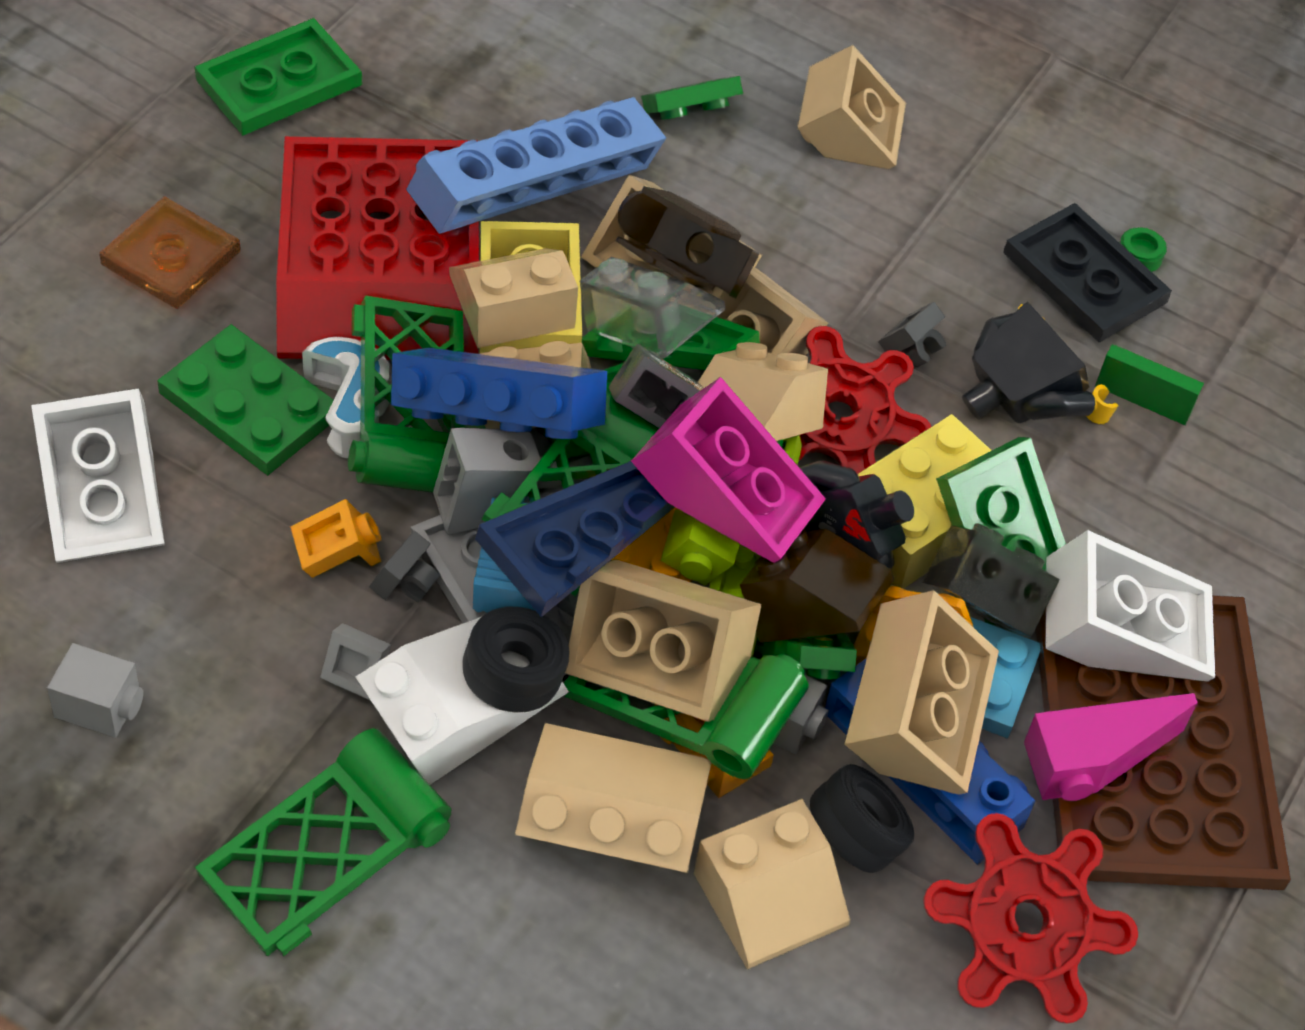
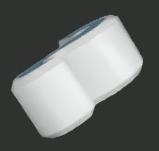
M328 337L312 342L302 352L304 378L314 385L338 391L326 415V421L332 428L327 438V443L335 454L348 458L352 441H360L361 341L346 337ZM383 356L375 362V370L389 383V363ZM375 388V396H376V395H377L378 393H380V392ZM386 399L375 407V423H379V417L383 415L390 404Z

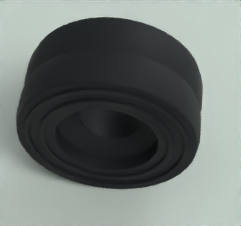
M509 606L497 608L483 615L474 625L463 655V675L472 692L490 706L508 712L533 711L546 705L558 692L569 663V645L562 630L545 615L540 617L536 611L523 607ZM507 651L519 653L529 660L530 665L526 667L514 666L506 662L501 654Z
M848 764L840 768L828 781L818 787L810 798L811 814L828 843L842 858L862 871L869 873L881 871L895 857L909 848L914 840L912 821L900 800L882 780L861 766Z

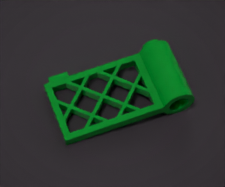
M365 296L361 305L354 304L352 308V336L361 337L360 441L353 440L348 455V469L350 472H356L358 483L433 493L450 433L434 431L423 419L412 417V409L397 406L393 407L404 418L398 425L375 423V407L385 399L391 404L392 384H389L375 370V362L385 354L392 360V353L401 352L396 346L410 336L422 349L436 348L464 352L463 311ZM375 314L393 317L404 330L389 340L375 325ZM427 323L448 325L449 341L438 347L421 328ZM375 388L380 392V393H378L376 396H375ZM444 414L450 421V430L452 428H465V425L455 423L456 415Z
M606 391L605 424L578 430L577 438L557 439L511 498L501 492L484 513L481 520L486 522L529 503L522 504L527 497L530 503L541 499L537 487L539 482L561 481L563 489L574 485L573 480L589 479L630 462L659 428L616 402L612 394ZM571 441L590 453L593 465L569 467L565 449ZM556 461L558 468H551ZM580 586L571 592L575 597L579 593Z
M787 655L763 656L760 660L750 657L715 719L709 722L705 721L698 733L677 724L675 715L681 714V712L661 705L643 710L631 706L628 697L631 695L608 687L596 691L584 686L587 680L569 675L564 682L568 690L564 697L703 754L717 768L733 777L749 779L808 691L809 683L801 664Z
M371 728L358 734L348 742L340 752L335 763L195 866L199 877L267 957L275 950H278L284 957L312 935L308 927L310 923L408 847L416 848L422 845L428 848L438 843L450 828L448 820L451 817L452 809L379 729ZM333 785H336L346 796L344 816L313 814L315 799ZM305 807L304 813H297ZM356 808L363 817L354 816V809ZM280 825L302 826L298 851L267 849L269 833ZM311 827L343 828L339 853L308 852ZM352 829L376 830L386 841L384 845L371 855L348 854ZM258 842L257 849H256V848H251L253 845H255V844ZM233 860L255 861L251 887L225 885L216 873ZM264 862L296 864L292 889L261 887ZM305 864L337 866L335 882L324 891L302 890ZM346 867H354L346 873ZM238 899H248L247 910ZM258 900L290 902L288 919L267 934L255 920ZM300 903H307L305 906L299 909Z

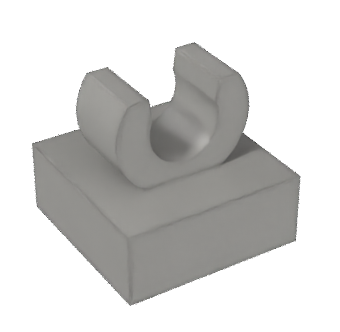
M342 623L332 632L320 678L369 700L370 698L356 679V676L388 656L391 644Z

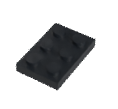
M1076 203L1011 237L1006 241L1003 251L1015 265L1099 343L1167 304L1172 292L1166 284Z

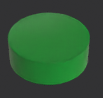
M1131 228L1122 235L1119 242L1151 272L1161 266L1167 251V245L1163 237L1148 228Z

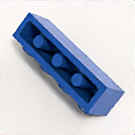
M436 348L392 353L391 406L412 409V417L439 419L443 418L444 414L456 415L455 423L474 426L486 425L487 420L499 421L500 430L509 432L532 431V426L546 428V437L557 439L577 438L578 430L605 424L607 371Z
M866 659L856 665L855 672H847L831 683L825 709L829 710L827 717L846 735ZM980 741L967 793L958 795L889 777L977 865L985 860L975 837L976 826L980 820L989 814H1003L1013 820L1018 832H1020L1025 827L1036 801L1019 778L1009 775L989 756L986 747Z

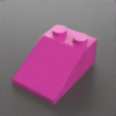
M721 377L680 404L631 460L667 503L773 563L783 557L826 499Z

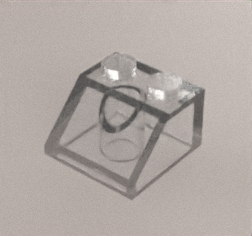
M610 257L602 262L597 268L579 280L587 331L633 348L639 344L662 359L666 358L726 310L725 301L689 283L614 257Z

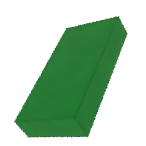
M1112 344L1104 359L1095 387L1105 385L1109 393L1186 426L1204 383Z

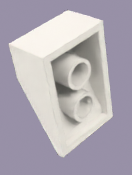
M132 389L31 405L56 563L165 545L153 451L145 402L140 390Z
M1087 530L1046 557V649L1088 667L1208 682L1215 678L1212 586Z
M480 618L405 644L356 676V679L419 774L430 785L568 693L566 686L561 682L558 692L546 705L529 712L500 710L479 699L465 681L462 660L471 631ZM507 651L501 654L506 662L514 666L526 667L530 665L529 660L519 653Z

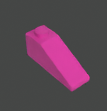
M1195 694L1035 713L1024 740V745L1042 800L1063 798L1066 801H1076L1098 792L1184 731L1198 703Z

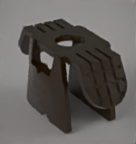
M646 186L641 191L628 195L619 207L618 223L621 230L629 237L648 245L658 252L619 236L616 242L672 280L691 287L713 290L717 286L729 293L730 297L737 298L759 253L739 242L742 235L728 222L670 191ZM707 233L713 240V253L707 261L695 263L689 255L690 243L697 235Z

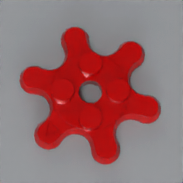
M818 326L808 333L806 347L811 357L810 364L828 368L823 428L799 435L802 445L799 461L806 454L823 453L834 458L839 465L852 468L859 474L876 463L874 452L877 446L892 444L901 447L932 427L930 422L923 416L904 411L897 405L894 399L895 389L907 382L913 374V362L908 355L897 350H889L882 353L873 362L860 363L854 361L845 353L843 339L835 329L829 326ZM832 402H843L852 409L853 415L836 420V415L830 410L828 405Z
M999 813L989 814L980 820L975 831L976 842L985 859V869L981 877L969 884H960L951 880H939L928 887L923 898L924 908L930 918L941 924L961 926L973 938L975 946L974 957L970 964L961 971L957 980L959 995L966 1004L974 1008H985L998 1000L1007 984L1013 981H1025L1039 990L1043 998L1045 1010L1052 1019L1064 1024L1074 1023L1083 1017L1088 1006L1087 994L1078 978V965L1082 957L1088 952L1095 950L1104 951L1112 955H1122L1131 951L1137 943L1138 928L1128 914L1121 911L1101 909L1088 896L1087 879L1103 858V846L1095 833L1087 829L1070 831L1063 837L1059 847L1054 852L1048 855H1038L1030 852L1023 845L1017 826L1012 819ZM1020 903H1031L1041 912L1043 926L1037 934L1022 933L1018 930L1019 926L1015 920L1016 906Z

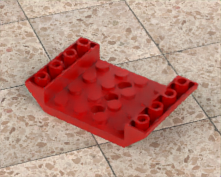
M285 136L276 279L278 359H302V352L312 342L328 337H346L361 341V337L352 336V308L354 304L361 305L365 296L463 311L449 275V267L479 261V222L439 234L429 220L418 217L423 211L406 189L416 172V164L424 155L434 150L443 152L457 148L470 140ZM325 211H337L342 214L332 219L320 216ZM382 211L389 213L391 216L386 219H374L369 215ZM463 311L464 352L479 354V348L476 346ZM375 314V325L389 340L404 330L393 317ZM427 323L421 328L438 347L449 341L448 325ZM411 336L396 346L401 352L422 349ZM386 354L384 355L386 360H391Z

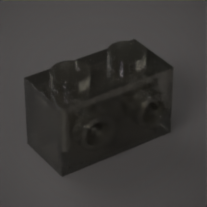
M975 523L972 530L951 525L922 583L940 593L963 599L967 609L1004 630L1032 637L1060 579L1042 569L1045 563L1042 558L1017 547L1012 552L1001 545L1004 536L984 525Z

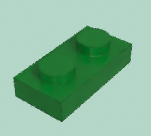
M733 76L641 95L646 113L660 112L661 120L688 115L686 106L702 103L703 111L730 106L728 97L743 94L740 76Z

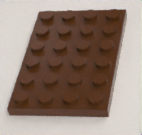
M1037 586L1034 592L1035 605L1033 607L1036 637L1041 649L1038 657L1044 712L1191 693L1195 694L1198 702L1182 733L1098 792L1076 801H1066L1063 798L1053 799L1057 846L1059 847L1065 835L1076 829H1087L1096 834L1103 846V858L1100 864L1092 870L1087 881L1285 890L1291 881L1245 598L1212 595L1215 678L1207 682L1088 667L1046 649V586Z

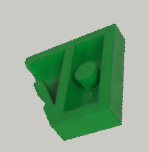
M845 633L760 643L757 637L754 652L764 656L787 655L799 662L803 668H807V675L810 677L839 679L840 671L855 672L857 649Z

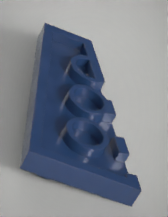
M630 461L479 524L475 540L540 617H542L675 507L665 501Z

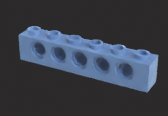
M635 97L618 102L607 101L597 108L583 112L575 110L562 118L548 122L547 120H540L527 128L516 131L505 130L495 137L478 142L470 140L460 147L443 152L438 150L431 151L424 155L416 164V172L406 190L438 233L441 234L647 169L666 140V137Z

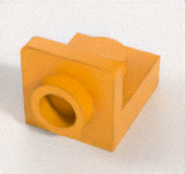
M347 499L290 527L302 570L312 578L357 555H360L370 566L381 562L376 544L381 541V534L375 520L368 512L361 514Z

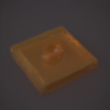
M164 196L100 251L99 255L101 265L178 309L240 253L241 247L240 239Z

